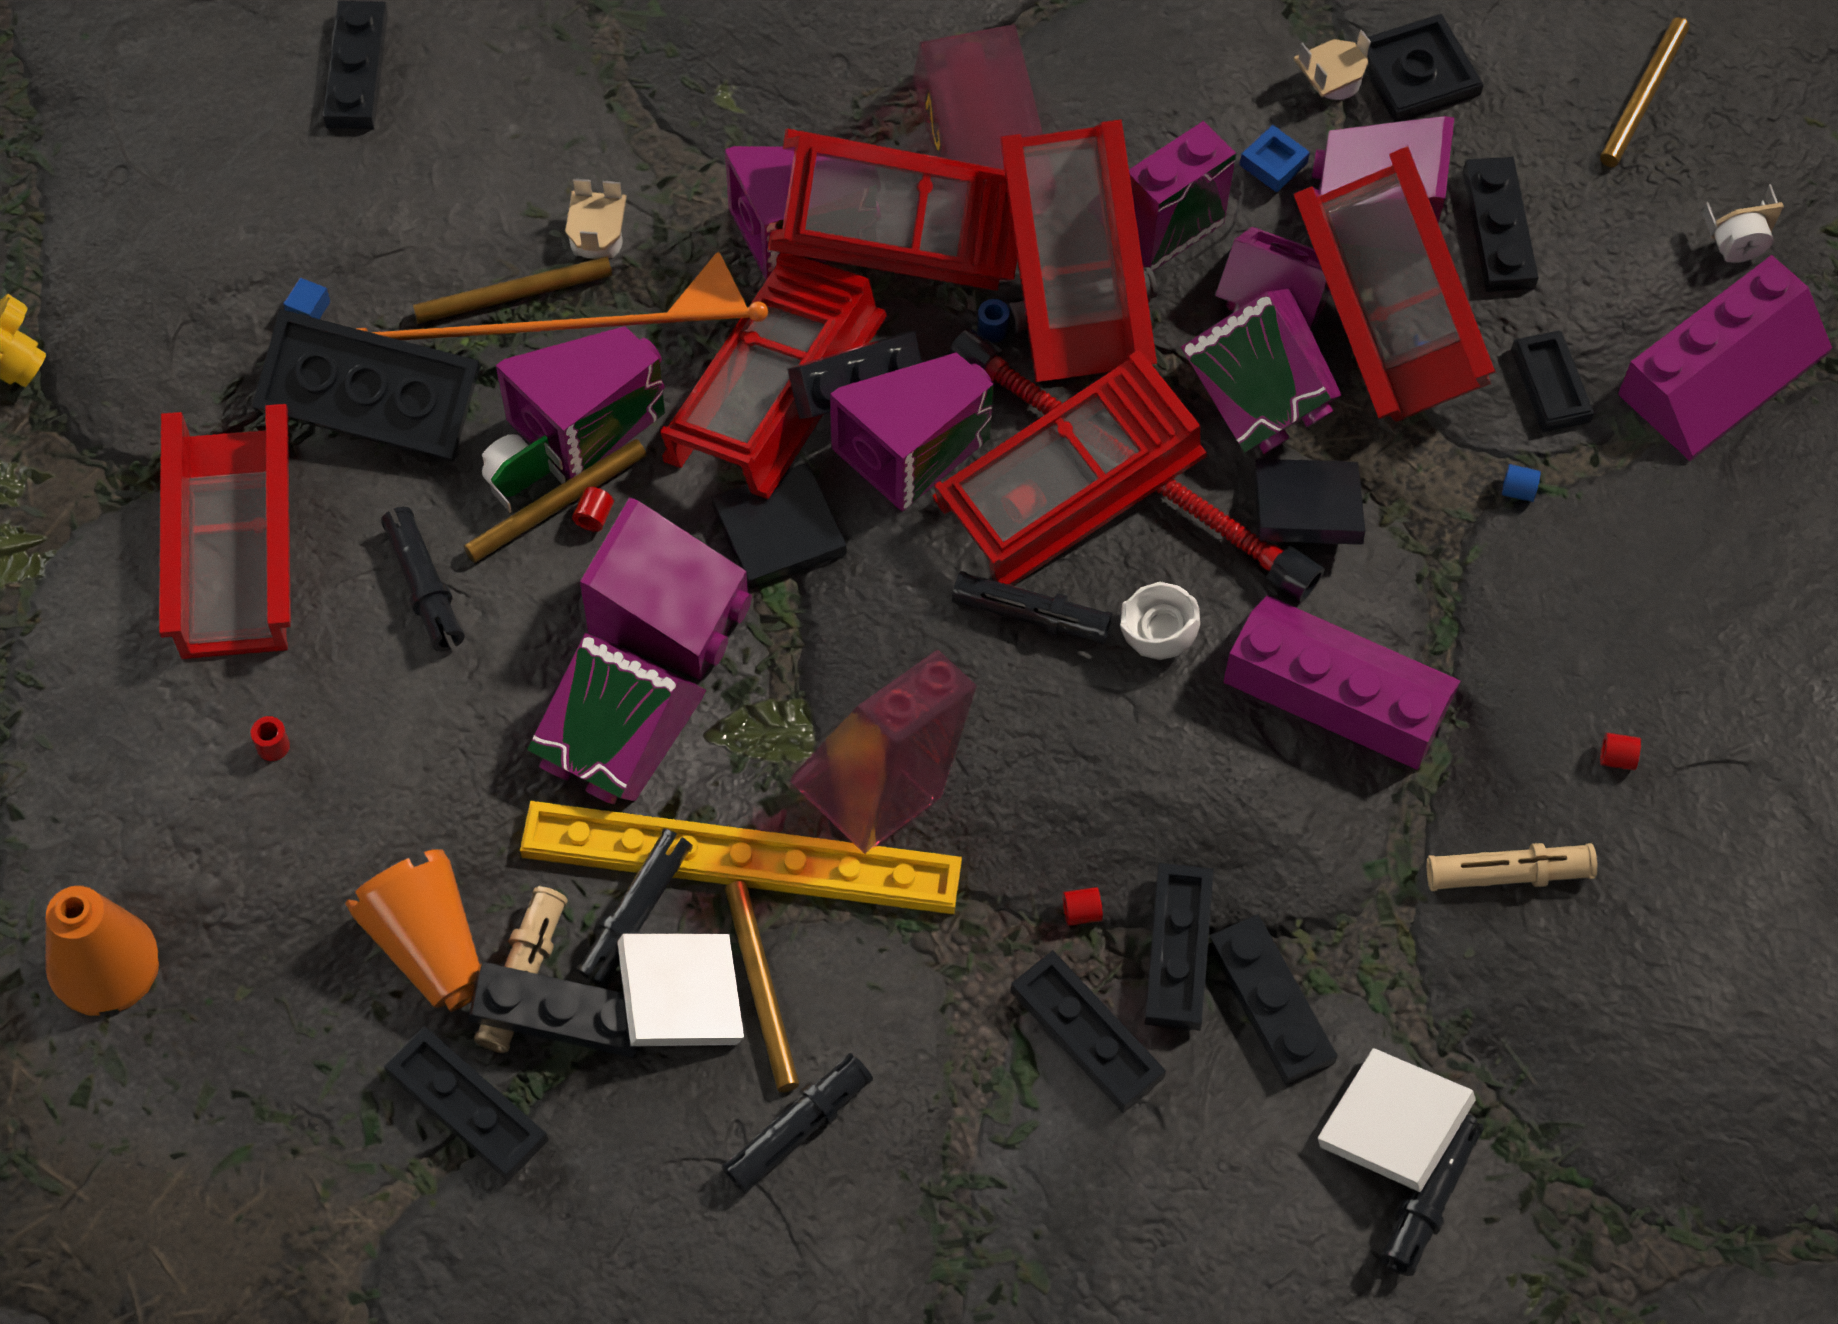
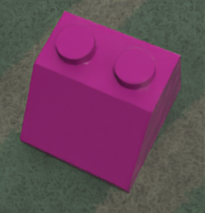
M1251 227L1234 239L1215 296L1227 300L1226 307L1236 312L1265 292L1289 288L1311 329L1318 322L1331 292L1313 248Z

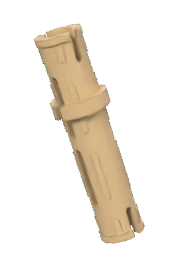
M1534 843L1527 850L1480 852L1448 856L1430 855L1427 858L1426 865L1427 879L1431 891L1532 882L1534 887H1546L1548 881L1595 879V876H1597V857L1592 843L1545 848L1543 843Z
M542 886L534 888L533 896L520 928L514 929L508 942L512 948L504 967L538 974L543 959H548L551 956L554 948L551 938L568 900L560 892ZM481 1024L478 1033L474 1036V1041L489 1050L505 1053L509 1051V1044L514 1032Z

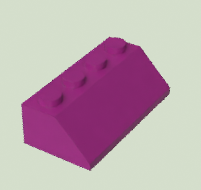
M1771 255L1633 359L1629 364L1618 395L1689 461H1692L1831 352L1832 346L1809 287Z
M1268 595L1251 611L1232 647L1223 681L1227 685L1416 770H1419L1461 682L1454 677Z

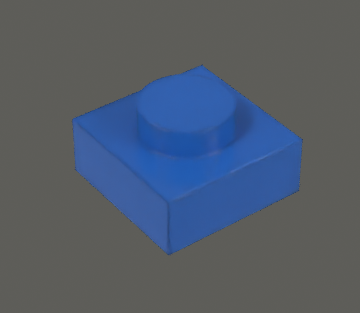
M1272 125L1241 153L1239 165L1277 193L1308 164L1310 152Z

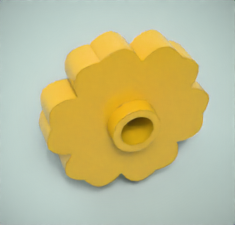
M6 294L0 300V379L9 385L16 382L26 387L40 369L46 353L37 348V341L18 330L24 320L28 307L11 295Z

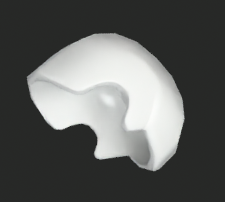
M1157 582L1140 587L1127 601L1122 603L1121 631L1127 643L1141 656L1157 660L1179 656L1192 645L1197 637L1200 628L1198 603L1193 596L1177 585Z

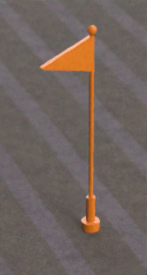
M718 252L667 313L371 333L404 341L749 317L755 322H761L767 318L768 308L763 302L759 301L752 303L749 307L746 306L721 254ZM355 328V329L367 331L366 328Z

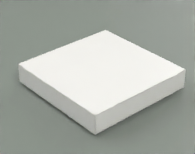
M623 934L617 943L631 1046L738 1045L741 1042L744 1034L729 934Z
M1373 1048L1319 1134L1318 1141L1320 1147L1421 1192L1474 1104V1092L1469 1088Z

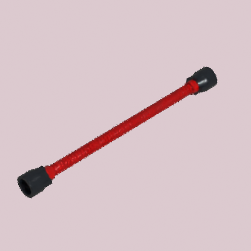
M972 328L963 330L952 343L947 355L957 352L969 364L979 365L987 372L994 384L1001 383V386L1006 387L1009 391L1011 390L1013 394H1016L1023 401H1027L1029 405L1032 404V407L1037 408L1040 412L1042 411V414L1046 415L1062 404L1061 401L1051 397L1049 393L1046 394V391L1041 390L1040 387L1031 383L1030 380L1021 376L1018 372L1015 373L1014 369H1010L1009 363L1000 358L1003 350ZM1085 421L1073 429V433L1080 440L1088 443L1095 450H1099V453L1104 454L1107 458L1109 457L1117 465L1134 455V451L1129 450L1126 446L1124 447V444L1119 443L1112 436H1108V433H1103L1102 429H1098L1090 421ZM1175 479L1157 489V492L1162 493V496L1167 497L1174 504H1178V507L1183 508L1186 512L1188 511L1190 515H1194V518H1199L1200 522H1204L1212 530L1215 529V532L1220 533L1222 537L1226 536L1228 541L1231 540L1232 544H1237L1236 546L1242 548L1244 552L1247 551L1248 555H1253L1254 559H1258L1260 566L1269 571L1266 579L1298 602L1302 603L1321 580L1324 573L1322 566L1290 545L1286 550H1282L1275 544L1267 545L1266 541H1259V537L1256 534H1251L1250 530H1246L1238 522L1235 523V520L1230 519L1228 515L1224 516V512H1219V509L1214 508L1212 504L1208 505L1206 500L1203 501V498L1198 497L1196 493L1192 494L1191 490H1187V487L1182 486Z

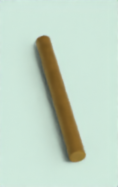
M1677 17L1671 21L1600 156V161L1604 165L1616 167L1622 158L1690 28L1689 23L1685 19Z
M603 257L414 304L413 308L417 323L422 324L612 276V270L608 257Z
M637 439L632 440L463 545L466 554L473 563L481 560L580 498L586 487H598L646 457L647 454L643 445Z
M744 881L732 882L725 887L776 1087L778 1092H789L799 1087V1081L747 884Z

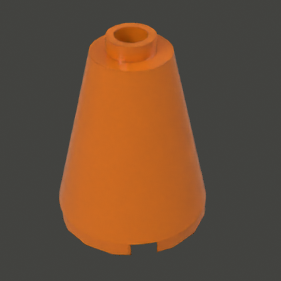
M433 849L424 852L429 862L414 867L409 858L405 859L361 885L355 891L360 901L347 899L345 904L351 916L435 1008L447 1005L449 1011L452 1012L472 1002L480 963L451 862L443 849Z
M71 886L58 892L50 900L46 910V975L54 994L68 1008L88 1016L100 1015L99 1012L118 1009L120 1012L128 1009L148 993L158 975L159 968L157 943L149 927L137 916L91 888Z

